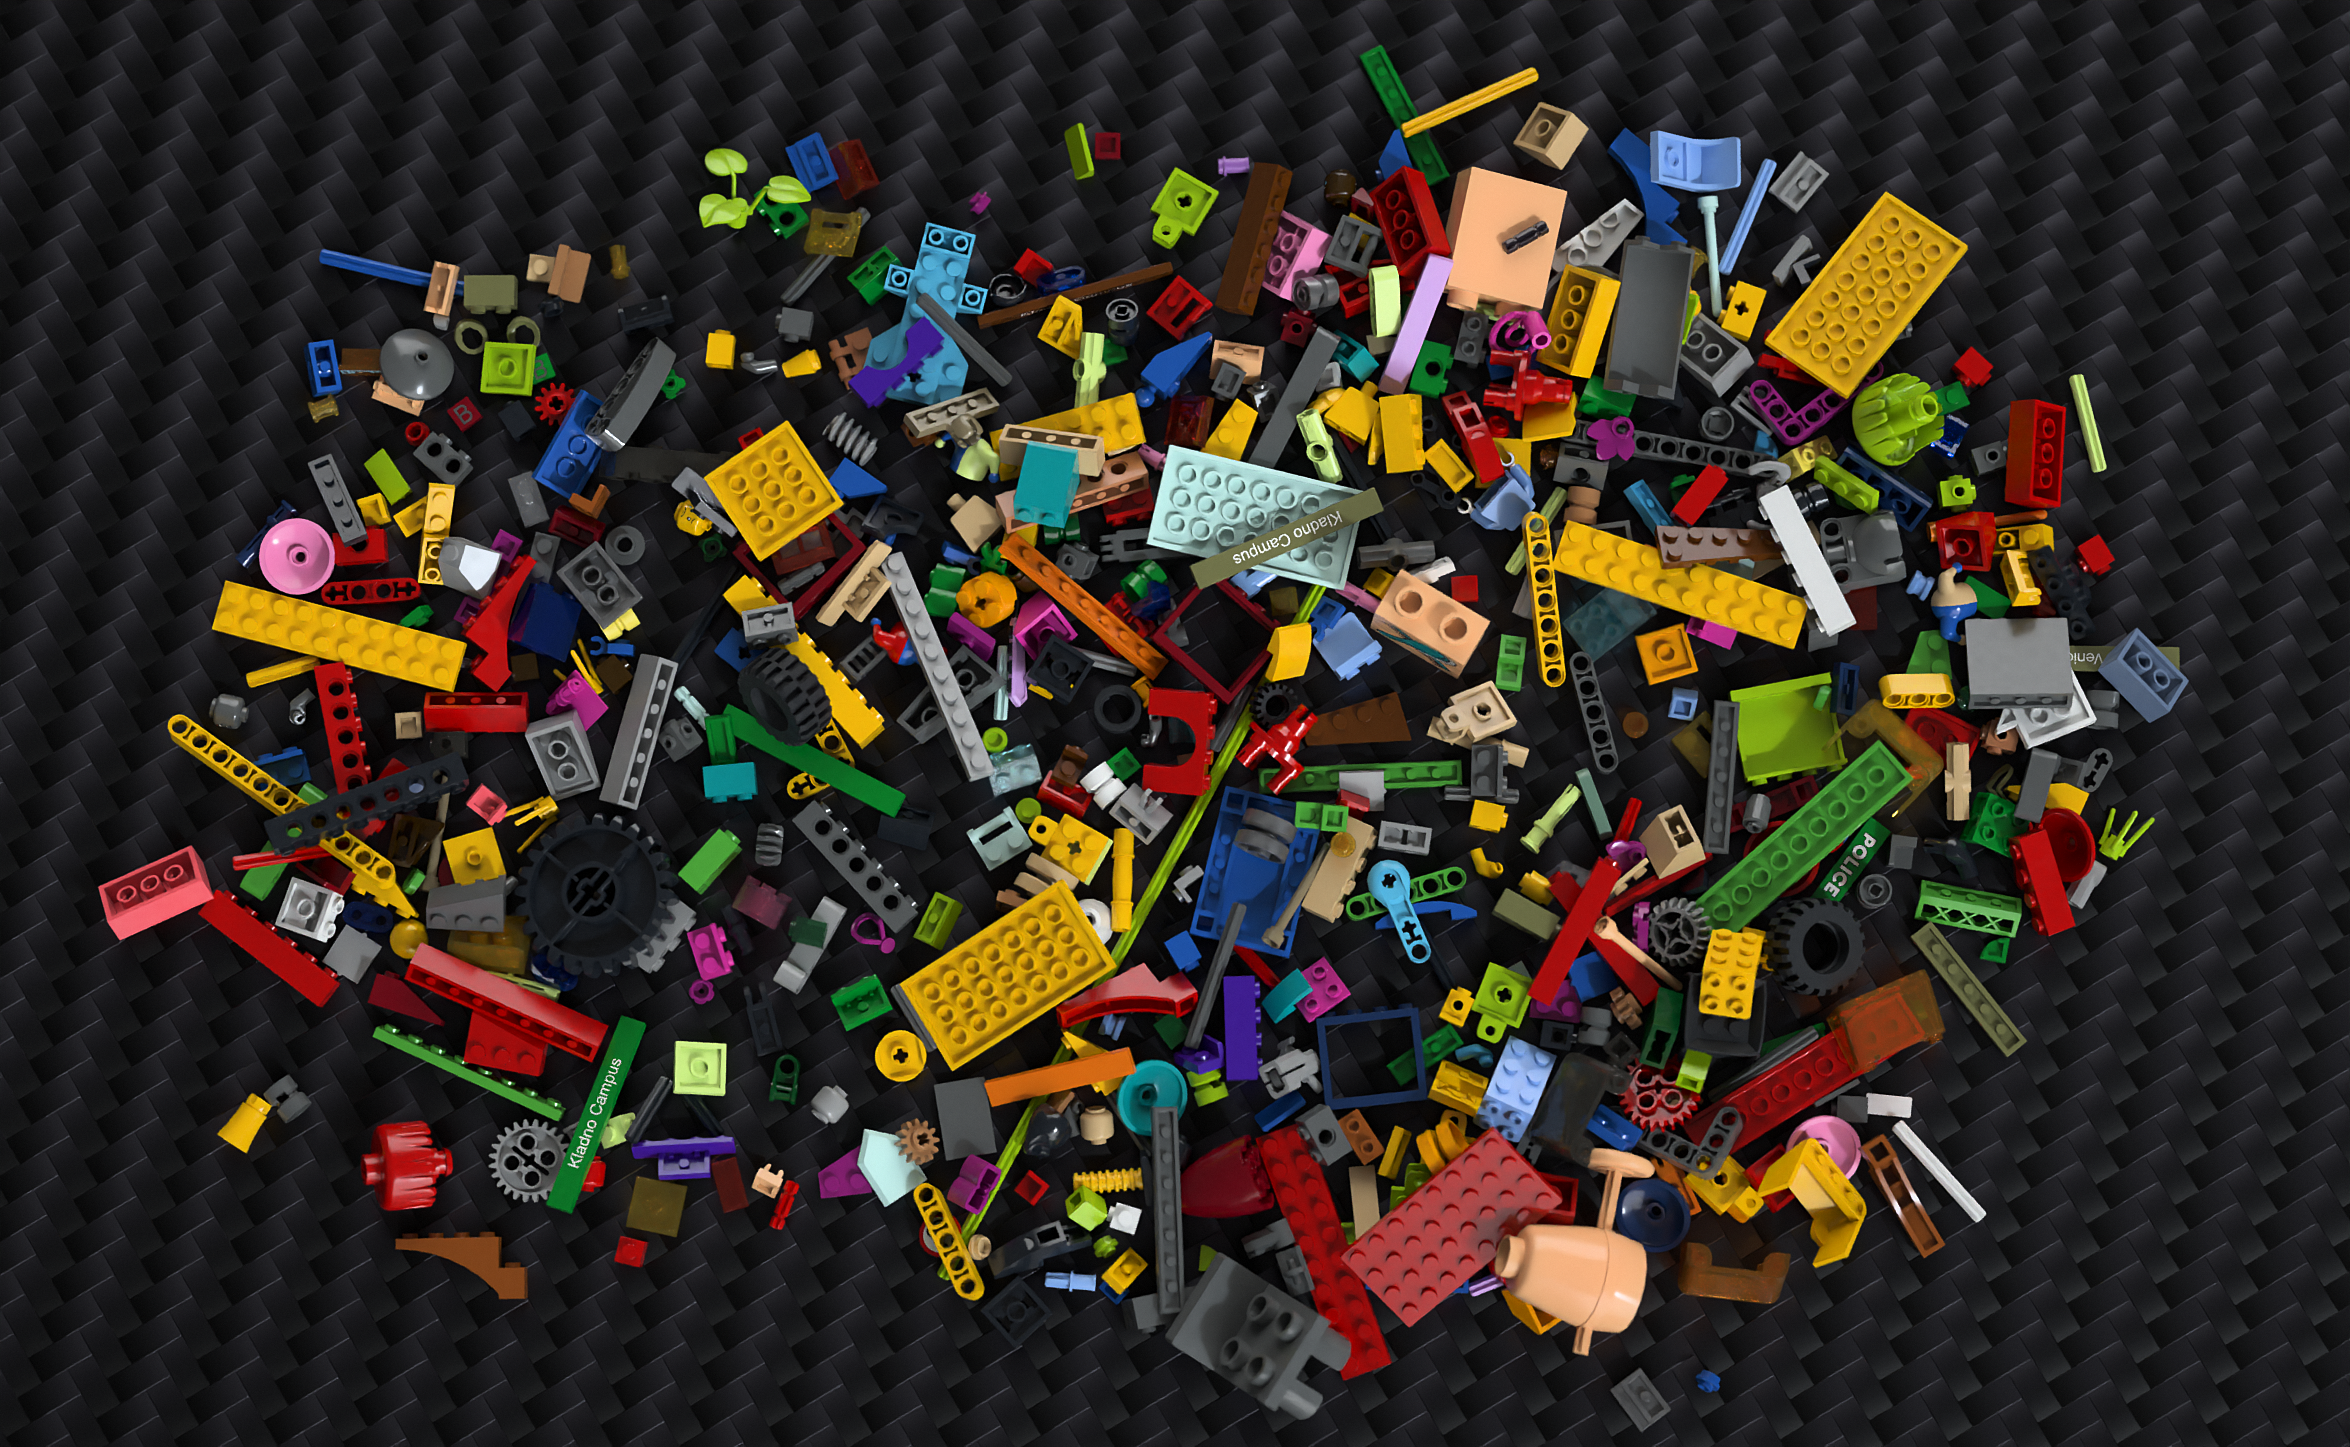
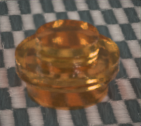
M1630 713L1623 720V730L1630 737H1641L1648 729L1647 718L1641 713Z

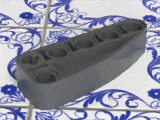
M658 337L651 339L589 422L584 434L603 450L614 452L620 450L655 400L671 370L676 353Z

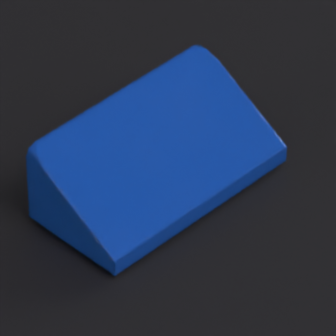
M1295 1089L1256 1114L1254 1119L1263 1132H1267L1303 1107L1306 1101Z

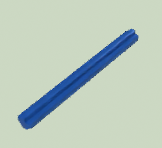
M322 249L319 256V261L323 264L429 288L432 276L429 273ZM457 280L454 294L464 295L463 281Z

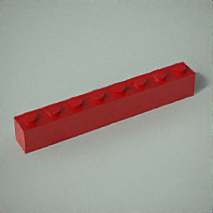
M422 942L414 954L404 978L590 1062L593 1061L608 1029L607 1025Z

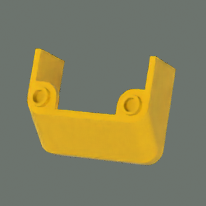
M1814 1138L1803 1140L1767 1169L1757 1195L1760 1198L1782 1189L1790 1188L1814 1219L1810 1235L1820 1247L1813 1262L1816 1268L1848 1257L1867 1209L1861 1195L1819 1142Z

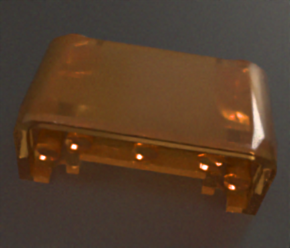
M1925 969L1854 998L1838 1006L1826 1018L1853 1074L1858 1071H1862L1863 1074L1870 1072L1877 1067L1875 1063L1880 1059L1918 1042L1928 1041L1930 1045L1942 1040V1035L1946 1032L1934 991Z
M1683 1242L1681 1244L1678 1286L1687 1295L1772 1304L1780 1297L1788 1273L1791 1254L1771 1253L1767 1255L1762 1264H1757L1756 1271L1711 1266L1712 1253L1706 1245Z

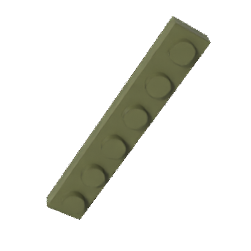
M1931 921L1910 937L2005 1057L2011 1055L2027 1042Z

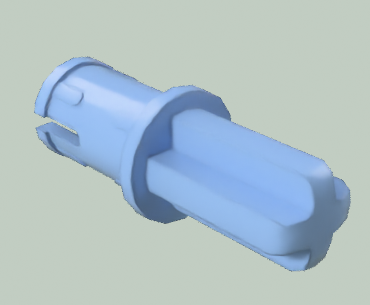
M1071 1271V1274L1047 1272L1045 1275L1046 1287L1068 1288L1069 1291H1072V1289L1095 1291L1096 1275L1073 1274V1271Z

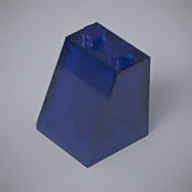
M540 581L539 585L530 583L508 632L507 639L549 659L565 662L582 605L575 602L576 597L571 594L562 592L560 595L553 592L554 587Z

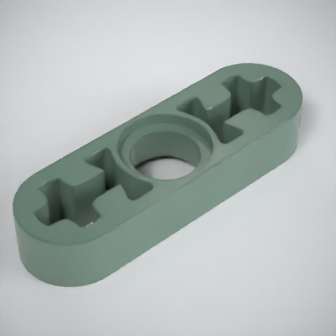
M1588 768L1576 771L1577 783L1583 793L1582 796L1599 839L1602 841L1613 837L1609 821Z

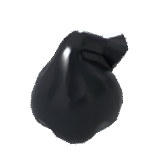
M1040 1104L1033 1112L1027 1126L1024 1142V1152L1026 1155H1034L1040 1160L1044 1156L1049 1157L1050 1149L1063 1146L1072 1134V1128L1068 1120L1049 1104Z

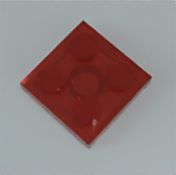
M1174 396L1171 402L1164 445L1168 447L1169 445L1184 448H1205L1214 398L1208 396Z

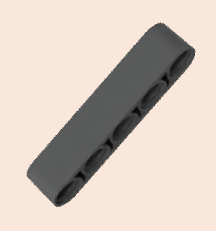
M1577 652L1573 654L1568 662L1570 678L1593 765L1600 774H1609L1618 765L1617 752L1592 659L1585 652ZM1577 658L1584 659L1587 663L1586 669L1582 671L1577 670L1573 665V661ZM1584 682L1590 683L1593 687V693L1590 695L1583 694L1580 691V684ZM1587 708H1597L1600 712L1599 718L1590 719L1586 714ZM1596 731L1603 732L1606 736V742L1603 744L1596 743L1593 740V733ZM1601 756H1609L1612 759L1613 764L1611 768L1605 769L1600 765L1599 759Z

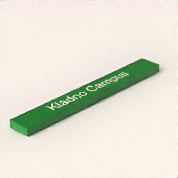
M621 1015L547 1200V1206L572 1214L647 1026L644 1022Z

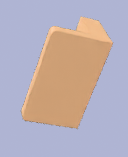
M1215 340L1210 379H1216L1224 362L1247 373L1242 384L1253 385L1260 381L1265 347Z

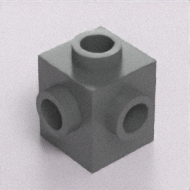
M1082 542L1065 543L1056 554L1057 562L1055 566L1071 579H1089L1099 556L1089 551V547Z
M687 717L676 721L675 718L670 720L662 727L664 731L657 737L674 762L691 754L703 742Z

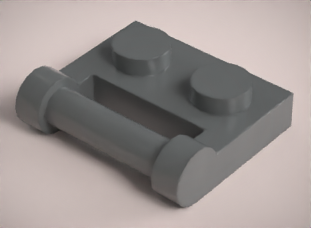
M1342 215L1324 262L1350 271L1360 278H1366L1369 272L1368 266L1378 241H1381L1383 238L1382 230ZM1362 235H1368L1369 239L1359 263L1352 261Z

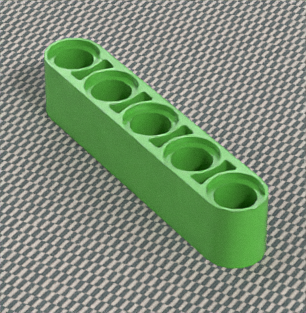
M309 782L302 787L297 795L310 805L330 797ZM292 828L288 832L290 837H298L301 834L296 828ZM269 840L261 852L273 851ZM288 863L250 868L242 880L240 888L263 901Z
M1450 867L1411 879L1410 889L1413 892V896L1410 899L1411 904L1458 891L1466 882L1465 872L1459 867ZM1449 873H1458L1461 877V883L1457 886L1449 884L1447 880ZM1433 880L1437 884V890L1434 893H1427L1423 889L1424 881ZM1371 892L1351 898L1345 907L1347 916L1354 921L1363 920L1389 911L1386 907L1379 908L1375 905V897H1373ZM1354 902L1363 904V914L1353 915L1350 911V905Z

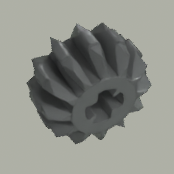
M768 823L761 824L758 827L755 856L757 864H763L764 866H778L780 864L784 834L782 826Z

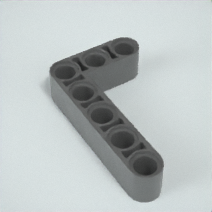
M1618 1106L1609 1107V1109L1632 1123V1116L1625 1117V1109H1621ZM1724 1107L1716 1115L1699 1147L1666 1130L1662 1133L1658 1126H1656L1654 1132H1651L1650 1125L1644 1128L1635 1146L1700 1179L1711 1180L1719 1172L1742 1131L1743 1121L1736 1109ZM1727 1118H1736V1121L1733 1125H1724V1121ZM1640 1121L1634 1125L1640 1127ZM1658 1139H1666L1664 1146H1654ZM1715 1140H1724L1721 1147H1711ZM1688 1150L1689 1153L1685 1158H1677L1679 1151ZM1702 1162H1711V1165L1708 1169H1699V1166Z

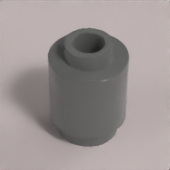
M1754 794L1747 800L1742 825L1747 831L1760 833L1767 829L1772 808L1770 799L1767 796Z

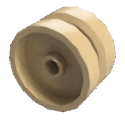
M1031 853L1025 865L1027 869L1036 874V877L1026 872H1020L1014 885L1027 892L1026 894L1033 898L1061 879H1064L1071 892H1073L1079 879L1050 861Z

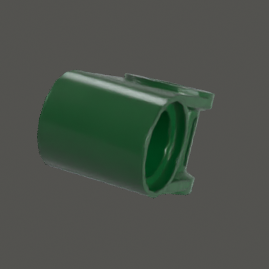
M783 1055L777 1060L769 1101L777 1099L790 1101L792 1105H795L800 1072V1062L795 1056ZM785 1059H790L794 1062L795 1068L790 1074L782 1071L781 1064ZM778 1090L789 1091V1093L779 1092Z

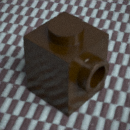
M614 654L610 657L605 655L596 663L598 667L594 671L616 696L634 680V677L628 671L631 666L623 656L617 658Z

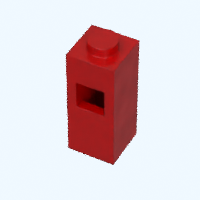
M1708 464L1669 516L1683 527H1692L1729 480L1725 476V471L1716 465L1711 466Z

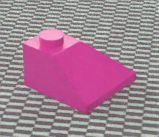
M1041 590L1021 606L1013 632L1014 636L1034 661L1052 634L1067 644L1078 635L1056 605Z

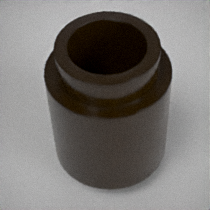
M1012 562L1009 564L1006 575L1013 585L1023 593L1030 595L1041 588Z

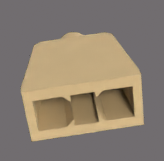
M956 493L947 502L956 512L951 517L950 522L973 554H977L1003 528L996 509L976 495L966 502Z

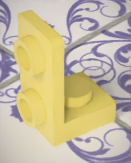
M1826 435L1799 446L1777 459L1779 462L1789 465L1791 469V476L1786 480V483L1815 468V459L1821 455L1830 460L1837 458V453Z

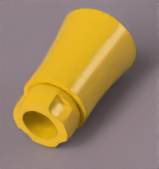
M251 1093L245 1103L241 1104L236 1113L217 1135L247 1154L252 1140L267 1118L265 1115L272 1106Z

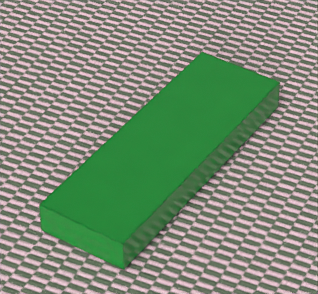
M1450 1023L1423 1040L1426 1069L1464 1044ZM1414 1047L1386 1065L1400 1087L1417 1076Z

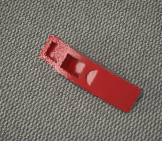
M1465 390L1442 397L1441 404L1462 440L1461 447L1481 484L1504 477L1505 471L1500 456L1476 402H1471Z

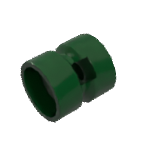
M1078 511L1068 515L1064 528L1049 527L1043 524L1046 545L1060 544L1061 540H1065L1067 543L1081 542Z

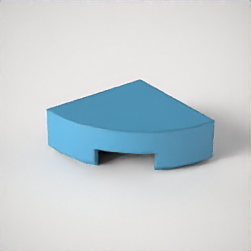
M1757 430L1753 452L1772 455L1778 459V448L1774 441L1765 432Z

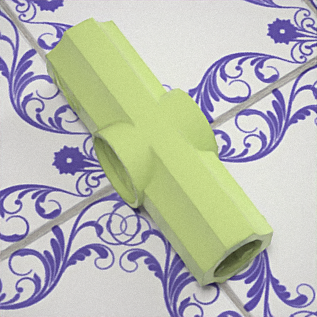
M1082 332L1079 359L1075 361L1073 366V377L1077 381L1074 408L1098 402L1099 385L1104 381L1106 375V366L1102 362L1104 334Z
M1312 408L1298 414L1296 418L1307 445V456L1313 461L1320 481L1335 484L1342 480L1343 475L1332 448L1333 439L1327 434L1318 409ZM1315 445H1322L1325 450H1319Z

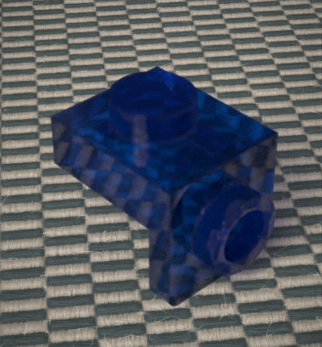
M1947 414L1944 419V426L1939 428L1944 429L1943 436L1932 442L1929 448L1951 460L1970 426L1961 419Z
M1154 581L1147 583L1148 596L1131 605L1132 615L1147 621L1155 620L1159 615L1171 609L1169 587Z

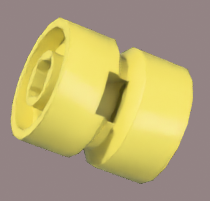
M630 608L607 628L602 629L608 640L612 642L622 636V630L630 631L641 623L632 608Z

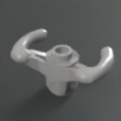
M1764 461L1748 468L1749 475H1755L1767 470L1777 471L1771 479H1765V481L1757 484L1756 497L1760 505L1762 503L1759 498L1781 488L1785 481L1790 478L1791 469L1789 465L1779 461ZM1753 520L1747 522V528L1769 530L1774 527L1773 525L1760 524Z

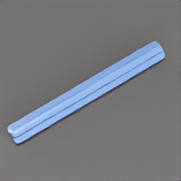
M1770 159L1763 161L1718 266L1721 274L1729 275L1753 222L1776 168V162Z

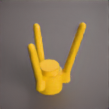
M578 639L577 643L590 676L576 652L571 650L570 654L586 682L598 695L604 691L601 687L602 683L594 671L582 640ZM557 669L553 670V673L563 682L567 679Z
M550 795L546 798L542 796L533 802L507 811L505 817L534 807L535 810L515 822L516 826L537 815L541 820L547 819L517 850L519 854L551 823L557 820L555 815L559 814L560 810Z

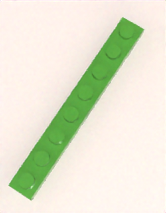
M386 1023L376 1027L373 1034L374 1038L553 1120H561L566 1112V1108L561 1106L562 1103L550 1097L546 1100L538 1096V1091L529 1087L522 1089L515 1085L516 1082L505 1076L498 1078L492 1075V1070L484 1066H478L477 1068L467 1062H463L464 1057L455 1055V1057L445 1053L446 1049L438 1045L432 1044V1046H428L422 1043V1038L413 1034L404 1035L399 1032L400 1029L392 1024Z

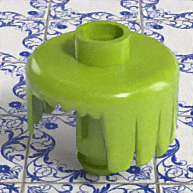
M1908 373L1895 374L1869 385L1857 395L1852 409L1853 429L1860 446L1872 459L1887 466H1896L1907 462L1918 450L1940 439L1944 434V429H1939L1944 426V416H1937V414L1943 411L1942 405L1936 402L1938 397L1934 392L1925 394L1931 387L1926 382H1919L1920 379L1917 376H1911Z

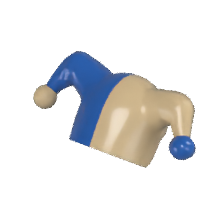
M1955 562L1952 564V568L1939 575L1938 589L1931 598V609L1935 617L1940 620L1941 637L1958 642L1960 645H1965V635H1959L1956 631L1957 623L1974 616L1977 610V598L1975 592L1968 584L1953 582L1954 575L1961 572L1963 568L1961 563Z

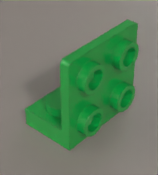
M1978 792L1970 810L1969 819H1967L1959 839L1967 843L1980 844L2013 859L2009 852L2010 843L2008 839L2026 832L2030 821L2014 817L2016 804L1992 793Z

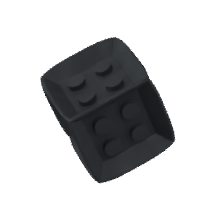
M1686 973L1681 993L1684 995L1677 1032V1052L1686 1053L1687 1049L1705 1052L1716 1058H1749L1757 1060L1760 1057L1759 1053L1764 1036L1767 1003L1766 980L1755 978L1751 1014L1748 1019L1700 1012L1699 1002L1703 973Z

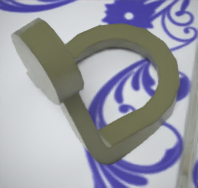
M2010 764L1999 768L1987 782L1986 790L2011 802L2005 797L2001 788L2012 776L2014 768ZM2008 771L2003 780L1997 785L1996 791L1993 790L1992 786L1997 779Z

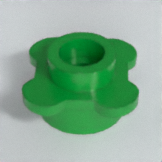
M671 369L660 390L666 394L668 399H673L680 389L685 387L686 382L683 378L676 376L675 371Z

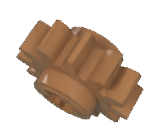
M1621 986L1609 992L1614 1001L1610 1004L1611 1010L1621 1024L1626 1022L1632 1030L1643 1024L1639 1013L1643 1011L1631 992L1626 994Z
M918 1118L910 1122L903 1123L901 1125L902 1130L895 1133L900 1140L894 1144L902 1148L898 1155L906 1154V1163L914 1161L916 1165H920L932 1160V1154L939 1151L934 1146V1143L940 1140L932 1136L936 1129L928 1130V1121L920 1123Z

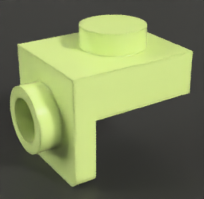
M633 1112L609 1119L601 1139L604 1149L627 1141L624 1136L635 1119Z

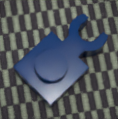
M1324 595L1310 614L1313 622L1309 623L1311 624V633L1317 631L1314 635L1317 642H1321L1324 639L1326 627L1333 630L1346 610L1342 604Z

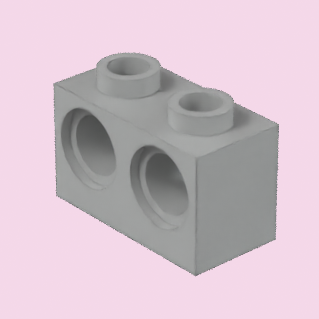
M1381 821L1377 848L1427 856L1432 828Z

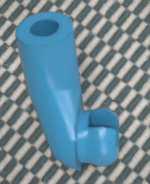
M1472 1044L1455 1050L1459 1062L1474 1058L1484 1068L1490 1067L1493 1064L1492 1052L1479 1044Z

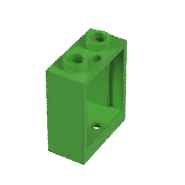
M718 829L678 875L702 895L742 851L738 846L741 841L728 829L725 833Z

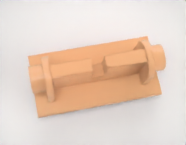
M382 375L373 385L375 390L372 395L373 399L419 416L425 400H411L397 394L388 386Z

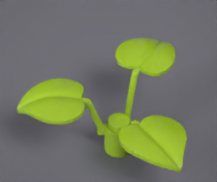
M730 149L711 150L705 157V166L711 173L719 176L731 175V199L727 200L719 194H710L702 198L699 206V216L703 228L727 223L732 228H743L746 225L747 215H753L754 208L765 193H767V197L770 200L779 203L811 201L809 192L797 179L789 176H776L769 180V186H765L749 207L746 200L736 198L735 173H744L747 170L746 159L740 153Z

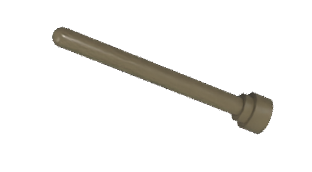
M442 775L441 784L447 781V777ZM450 793L442 795V798L438 800L435 821L445 823ZM444 828L431 844L426 877L420 884L419 891L429 892L432 888L440 887L436 875Z
M1326 842L1322 846L1275 926L1266 929L1261 939L1270 947L1279 949L1284 941L1283 931L1310 888L1332 845L1331 843Z

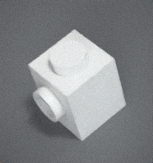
M1117 1202L1116 1207H1110L1106 1221L1111 1222V1228L1134 1235L1142 1210Z

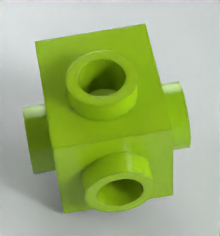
M1962 475L1947 477L1948 481H1940L1936 485L1939 510L1951 509L1952 513L1967 511L1966 507H1970L1973 504V500L1976 499L1975 485H1971L1970 478L1963 479Z

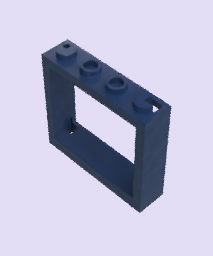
M1413 1003L1398 1005V1010L1389 1011L1387 1006L1373 1007V1012L1362 1013V1009L1347 1010V1015L1337 1016V1012H1327L1322 1014V1018L1316 1019L1325 1105H1328L1331 1110L1429 1100L1418 1007L1413 1008ZM1411 1016L1419 1090L1333 1099L1325 1026Z

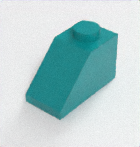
M1337 329L1334 334L1340 336L1341 339L1331 358L1339 363L1340 367L1349 375L1363 383L1379 364L1364 346Z

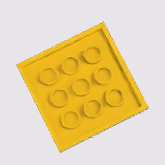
M788 420L704 477L760 562L844 505Z

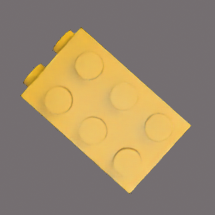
M1728 929L1712 930L1703 967L1699 1002L1700 1012L1742 1019L1750 1017L1763 936H1757L1750 932L1743 934L1735 933Z

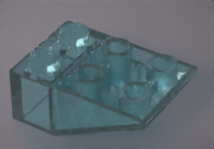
M1606 587L1562 622V624L1581 649L1590 655L1592 662H1595L1656 615L1657 612L1649 601Z

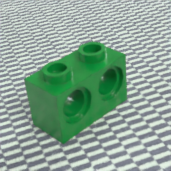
M759 190L756 194L753 195L755 199L759 195L761 190ZM767 193L764 194L755 207L762 217L766 214L772 221L769 223V226L777 236L782 234L785 239L809 222L808 216L798 203L777 202L775 205L766 204ZM783 215H792L794 217L793 222L789 225L782 224L780 220Z

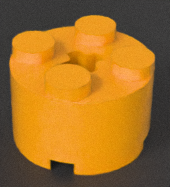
M994 571L984 572L965 582L956 595V601L964 618L981 628L990 627L1009 617L1014 612V603L1017 600V593L1010 579L1004 575L994 573Z

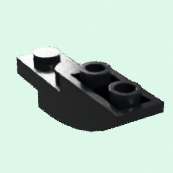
M1056 1221L1033 1229L1009 1241L987 1257V1261L994 1279L1044 1266L1043 1259L1092 1246V1239L1088 1229L1077 1222L1061 1226L1060 1222Z

